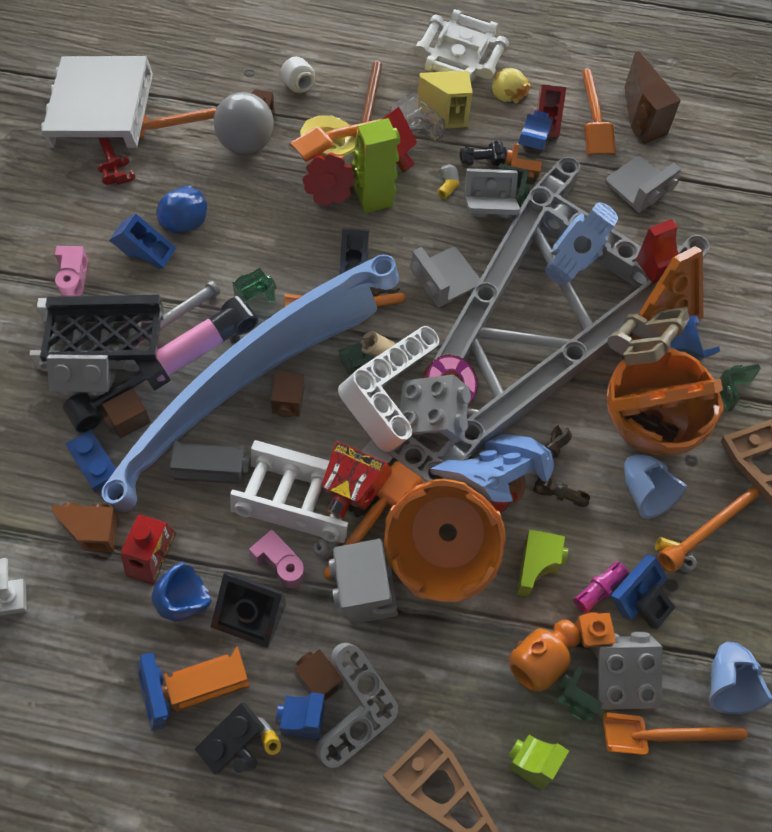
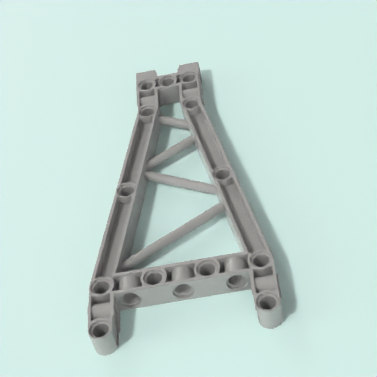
M563 157L530 191L520 208V214L516 215L433 360L434 362L443 356H455L466 362L472 352L494 396V399L480 410L467 408L468 428L465 431V436L472 435L476 439L468 440L464 438V441L453 442L449 439L439 452L433 453L417 441L422 434L411 435L408 440L391 452L381 450L373 440L363 448L362 452L387 462L390 467L396 461H399L423 479V483L432 480L429 476L434 475L431 474L430 468L449 459L459 461L472 459L485 447V441L502 434L611 349L607 342L611 334L619 331L629 314H639L658 282L652 284L636 261L641 246L612 229L607 235L605 247L595 262L638 288L636 291L592 323L571 283L569 282L566 285L559 284L584 329L571 340L486 327L533 240H535L547 264L556 257L551 253L552 249L540 228L560 238L575 217L582 213L585 220L589 215L565 199L574 188L580 170V164L575 158ZM693 235L677 250L681 254L696 246L703 250L704 260L710 244L705 237ZM579 236L574 241V248L581 253H586L591 248V241L586 236ZM481 337L557 348L558 350L503 391L478 339ZM453 370L446 371L443 374V376L455 375L456 377H458L459 373ZM428 371L425 374L424 378H428ZM414 458L417 459L419 463L411 464L408 463L406 460Z

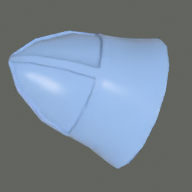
M636 454L627 457L624 463L625 483L640 516L644 519L655 518L667 512L680 500L688 487L668 471V467L664 462L652 456Z
M727 641L720 645L712 663L709 704L712 709L724 714L754 712L772 702V695L761 676L760 664L756 662L752 653L739 643Z

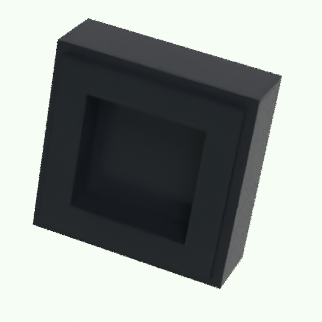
M651 585L634 605L650 628L658 629L675 609V606L659 585Z

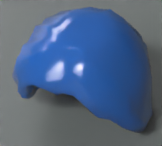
M190 185L181 186L179 189L168 192L160 200L156 209L159 225L174 233L195 229L205 221L207 201L199 190L192 188Z
M184 562L172 566L158 579L152 592V603L159 615L174 622L188 619L204 611L212 602L209 591L204 587V582L200 576L195 573L193 567L185 565Z

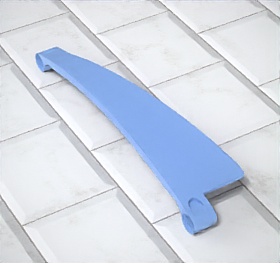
M379 255L329 280L274 314L228 349L194 379L150 425L103 486V499L117 512L124 513L132 510L137 502L135 486L140 473L153 465L174 444L175 439L178 441L214 409L268 371L306 349L359 325L377 311V305L370 287L388 290L395 287L399 282V273L394 259L389 255Z

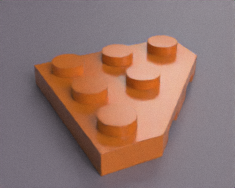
M695 246L673 257L638 315L650 321L661 310L687 307L689 316L697 315L699 320L704 318L703 250ZM632 333L633 340L642 339L641 337Z
M721 379L636 391L610 400L611 412L622 411L623 416L640 414V411H646L658 405L660 408L675 407L680 403H685L686 399L696 397L697 401L715 398V393L723 390Z

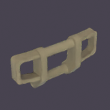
M683 307L661 310L650 321L638 314H629L619 331L612 333L608 338V345L611 349L624 356L626 365L657 362L669 351L670 343L673 339L684 331L690 319L688 309ZM634 333L642 339L632 340L629 335Z

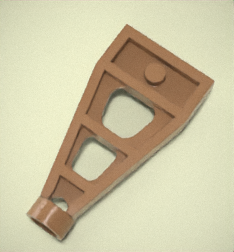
M771 419L723 436L720 442L736 468L772 505V474H763L752 462V458L769 452L772 453Z
M430 729L383 775L384 780L407 804L450 832H499L453 752ZM436 771H444L455 788L454 796L445 804L436 803L422 791L423 784ZM460 800H466L478 816L477 823L470 829L461 826L450 815V811Z

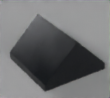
M225 571L210 627L268 648L286 607L284 592Z

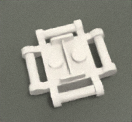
M454 10L449 22L444 21L439 15L431 17L429 28L422 40L417 42L414 52L418 56L427 59L424 68L426 71H469L470 82H474L476 76L485 79L493 77L496 71L495 66L502 52L507 50L509 41L504 36L495 38L498 23L492 21L487 23L463 15L461 11ZM458 24H462V25H465V26H468V27H471V28H474V29H477V30L486 32V34H483V33H480V32H477V31H474V30H471V29H468V28L459 26ZM436 32H441L435 48L429 47ZM490 49H493L487 63L483 64Z

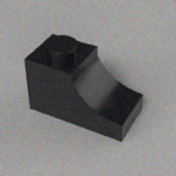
M342 229L339 275L367 261L370 230Z

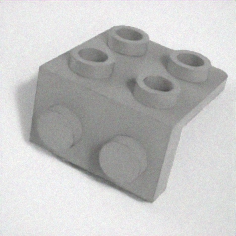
M637 156L609 175L606 179V185L640 213L677 186L679 182L677 178L681 168L673 163L662 172H659L642 157Z
M466 169L464 200L468 212L476 217L498 214L502 218H512L513 215H519L520 207L515 198L518 178L517 170Z
M422 247L412 252L411 271L438 308L474 291L480 280L460 251L455 247H451L432 257H429Z
M49 355L46 358L49 391L59 392L60 395H72L76 392H88L89 395L94 396L102 395L109 391L117 377V370L109 369L108 355Z
M455 375L406 380L402 386L400 411L410 423L412 435L440 432L453 442L464 441L465 431L468 428L467 407L471 399L470 390Z
M633 632L631 636H619V634L614 633L616 639L614 645L591 647L592 652L598 658V704L602 709H650L661 706L662 646L649 633Z

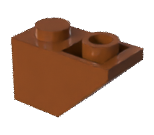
M71 502L64 503L63 506H52V512L58 522L84 551L114 552L119 518L113 507L102 503H97L93 506H80Z

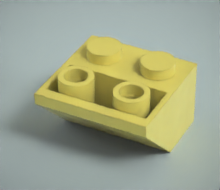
M469 71L419 73L417 112L444 129L468 127L473 93Z

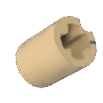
M374 331L366 333L361 340L363 345L361 350L373 358L395 345L393 341Z

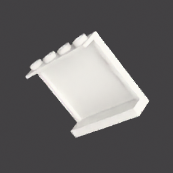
M147 56L61 57L60 65L56 68V80L51 87L50 102L46 105L45 121L41 124L42 136L46 138L50 148H54L57 137H123L127 148H137L153 76Z

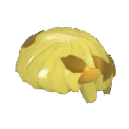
M502 69L494 77L492 83L493 95L503 102L513 101L517 104L524 96H528L530 91L529 80L517 69Z

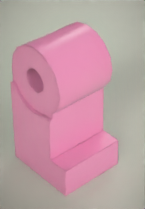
M56 246L55 256L59 263L60 271L55 277V283L62 296H81L84 291L88 258L84 247Z
M273 530L269 531L249 548L250 558L258 566L265 561L278 574V580L284 587L295 588L303 581L304 567L302 561Z

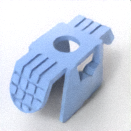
M597 203L585 220L582 213L574 218L553 246L551 253H559L545 269L549 278L558 284L566 285L580 270L586 269L599 257L607 243V235L618 221L617 214L611 207L604 203ZM579 236H586L591 241V248L586 253H578L574 249V241Z

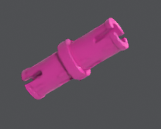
M615 561L604 573L591 579V584L573 599L576 607L581 612L588 613L599 601L612 595V590L628 577V569L622 563L620 564L619 561Z

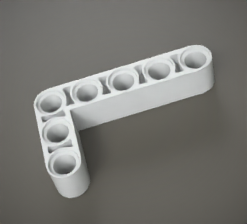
M428 326L419 328L357 369L338 388L342 401L375 444L385 452L393 451L408 440L412 435V428L382 387L416 364L438 346V335Z

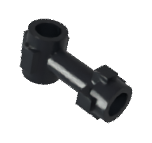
M494 141L489 144V149L473 150L471 146H465V148L460 149L461 164L473 165L474 160L491 159L493 166H501L506 163V147H503L501 141Z

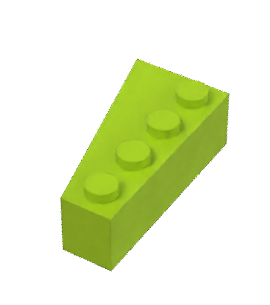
M389 118L357 126L356 149H353L354 161H351L350 166H352L355 176L353 187L364 214L393 207V197L397 194L394 182L398 178L396 162L399 161L397 144H400V136L397 128L392 127Z

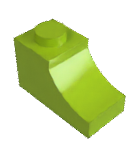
M529 529L524 542L516 595L529 597L534 583L540 577L549 573L556 574L561 565L565 566L568 557V548L564 547L565 536Z
M529 734L524 742L518 739L508 754L513 759L508 768L542 791L554 779L569 750L558 743H545Z

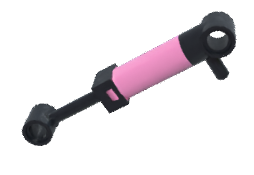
M235 296L223 304L220 312L158 349L157 360H134L140 368L139 372L93 400L86 393L71 396L63 404V410L78 433L93 430L102 421L99 409L103 407V403L129 391L146 380L154 391L171 381L169 378L171 374L227 339L231 343H237L240 340L239 335L246 334L254 329L259 319L242 296Z

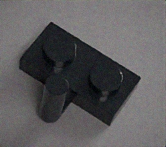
M240 703L195 748V751L214 774H219L235 757L238 758L233 763L235 772L241 773L254 770L257 766V760L246 747L266 727L246 703Z

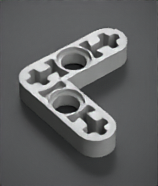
M348 642L341 643L334 648L331 661L360 706L317 742L316 756L324 765L330 768H337L343 765L391 724L398 714V705L362 650ZM345 652L353 653L350 659L358 667L357 670L354 671L351 666L342 663L345 660L343 656ZM364 675H369L372 679L371 688L366 692H360L358 690L359 679ZM376 697L385 704L384 709L386 713L384 715L378 713L379 707L371 700L372 698ZM357 721H362L364 724L363 734L358 738H352L350 735L351 726ZM341 734L350 743L348 746L343 744L342 742L344 741L339 738ZM331 744L336 747V755L333 758L328 755L329 751L327 749Z

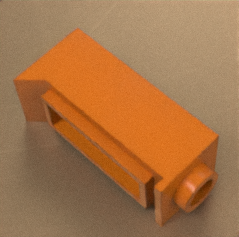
M238 646L231 657L226 654L173 672L171 677L165 673L166 684L161 686L164 699L168 700L169 704H172L176 712L250 687Z

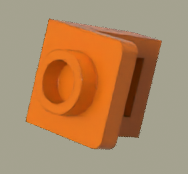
M514 143L512 151H507L505 165L510 166L509 170H517L521 179L533 180L534 177L538 178L541 172L542 161L517 158L519 144Z
M586 613L579 616L574 624L581 632V639L586 648L614 645L616 642L610 613Z

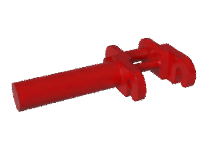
M98 137L107 162L98 166V171L104 175L102 178L103 184L117 183V185L133 181L135 179L133 171L129 172L130 176H127L125 172H118L119 167L129 163L128 156H123L124 160L121 161L119 156H115L109 137Z

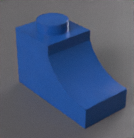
M537 110L534 111L533 115L528 114L518 144L544 150L553 121L548 119L549 114Z
M136 213L123 220L109 239L111 243L128 257L134 256L143 259L157 269L165 266L176 249L173 244Z
M311 692L310 695L302 697L286 695L285 704L278 705L275 724L280 725L281 735L319 741L325 712L324 694Z

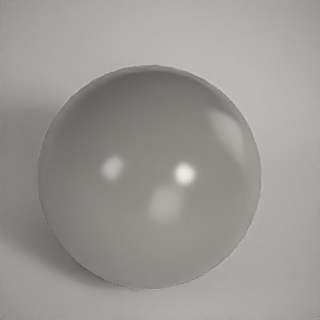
M238 92L229 95L218 105L214 114V130L219 141L230 151L239 154L257 152L269 142L274 128L273 115L269 106L260 97L247 92Z

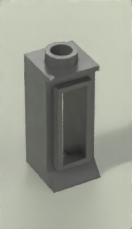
M176 439L174 440L170 469L174 470V480L243 484L244 475L250 473L251 457H246L244 446H241V450L237 447L197 444H185V446H182Z

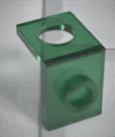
M500 164L498 170H517L518 172L517 188L520 189L517 203L521 208L522 199L527 198L531 184L526 183L529 170Z
M759 364L744 367L743 365H736L728 370H724L719 378L721 379L723 390L719 392L727 411H732L740 400L735 385L752 382L761 370ZM727 387H729L731 392V400L728 397Z

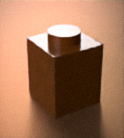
M276 371L271 395L273 414L281 417H300L305 389L304 374Z
M133 388L102 404L106 415L102 416L104 423L110 432L115 429L120 439L151 423L146 408Z
M320 649L314 654L312 652L306 653L296 663L297 667L294 669L295 677L309 695L311 692L324 694V700L326 701L344 685L343 679Z

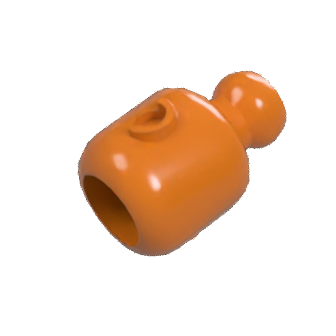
M566 619L557 622L553 632L542 628L535 629L523 641H519L518 646L510 653L508 664L511 672L530 691L542 692L547 690L569 668L571 658L568 649L576 647L580 643L581 632L576 625Z

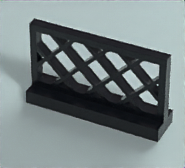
M159 294L47 296L45 306L48 313L40 352L42 362H47L46 358L49 355H108V361L157 360L160 324L164 318V309ZM113 321L126 322L116 331L109 326ZM141 321H153V324L145 330L137 325ZM85 322L98 323L88 331L81 327ZM54 323H70L59 332L54 328ZM131 328L139 333L130 341L122 337ZM77 329L82 335L70 343L65 336ZM102 329L107 330L110 335L101 342H98L93 337ZM116 339L123 344L116 351H109L105 348ZM144 339L151 344L150 350H137L134 347ZM87 340L95 345L88 351H79L77 349ZM58 341L66 345L59 352H49L50 347Z

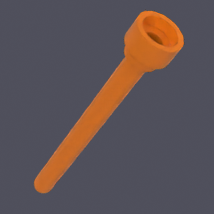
M755 487L748 489L678 546L665 547L657 554V560L661 567L669 573L677 571L683 566L686 554L759 496V490Z

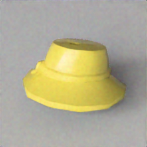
M316 116L306 120L300 130V136L315 127H320L326 133L350 125L334 116ZM356 135L332 140L333 146L319 155L325 158L328 153L340 156L352 153L353 149L356 148Z

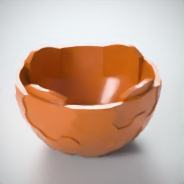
M670 348L663 357L653 363L626 365L625 359H623L617 365L607 390V408L614 428L630 446L655 456L680 455L695 449L705 442L712 434L711 432L718 419L722 416L724 403L722 402L720 392L714 394L715 398L697 401L695 397L686 399L685 403H680L675 407L660 408L658 405L649 408V410L642 411L647 415L653 414L657 416L659 421H665L680 428L673 442L664 440L663 436L656 434L653 430H645L644 425L635 422L632 418L628 420L622 415V411L611 412L610 400L636 391L715 380L699 360L673 348Z
M450 479L431 480L407 491L402 499L390 509L385 521V556L388 565H390L404 586L413 595L421 599L456 603L481 593L497 576L506 543L505 527L500 512L496 511L491 502L486 500L473 487L466 485L464 482ZM444 524H452L457 530V535L452 539H446L441 535L440 527Z

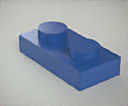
M89 430L65 444L90 486L96 492L103 488L116 468L93 431Z
M647 554L611 595L612 600L624 618L632 620L638 613L634 605L651 585H659L661 587L668 579L657 558Z

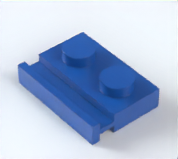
M152 652L140 655L141 660L138 663L137 673L150 729L154 731L164 728L167 720L166 717L170 716V706L168 700L164 699L161 687L163 685L161 669L159 666H156L154 653Z

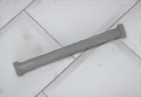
M213 281L205 284L204 289L164 314L160 330L208 298L218 296L220 289ZM138 332L135 333L134 335H132L131 337H129V338L126 339V340H127V341H130L132 338H134V337H135L136 335H138L139 333H138ZM146 339L142 340V341H141L140 343H138L136 346H138L139 344H141L142 342H144ZM120 343L119 345H115V344H114V345L110 346V347L108 348V350H109V351H116V350H118L120 347H122L123 344H121V343Z

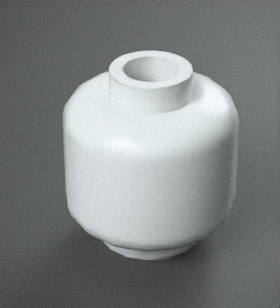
M291 57L282 65L280 77L291 91L304 93L313 86L315 72L303 58Z

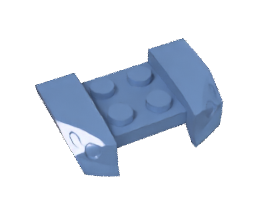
M499 434L485 441L486 451L480 452V456L465 461L449 459L430 468L431 474L461 481L472 486L488 501L511 502L513 500L508 483L532 470L542 481H548L554 469V462L551 451L533 438Z

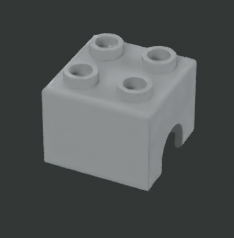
M380 539L334 547V558L329 559L330 573L332 578L335 577L338 587L333 589L335 607H339L341 616H347L351 624L396 617L398 615L390 565H388L383 550L384 545Z

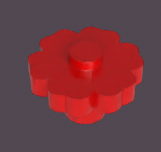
M328 153L324 158L321 155H316L313 160L308 162L306 166L308 173L303 176L302 181L305 185V192L313 194L315 203L330 206L334 201L337 204H341L351 195L350 186L355 183V176L352 166L344 165L345 159L343 156Z

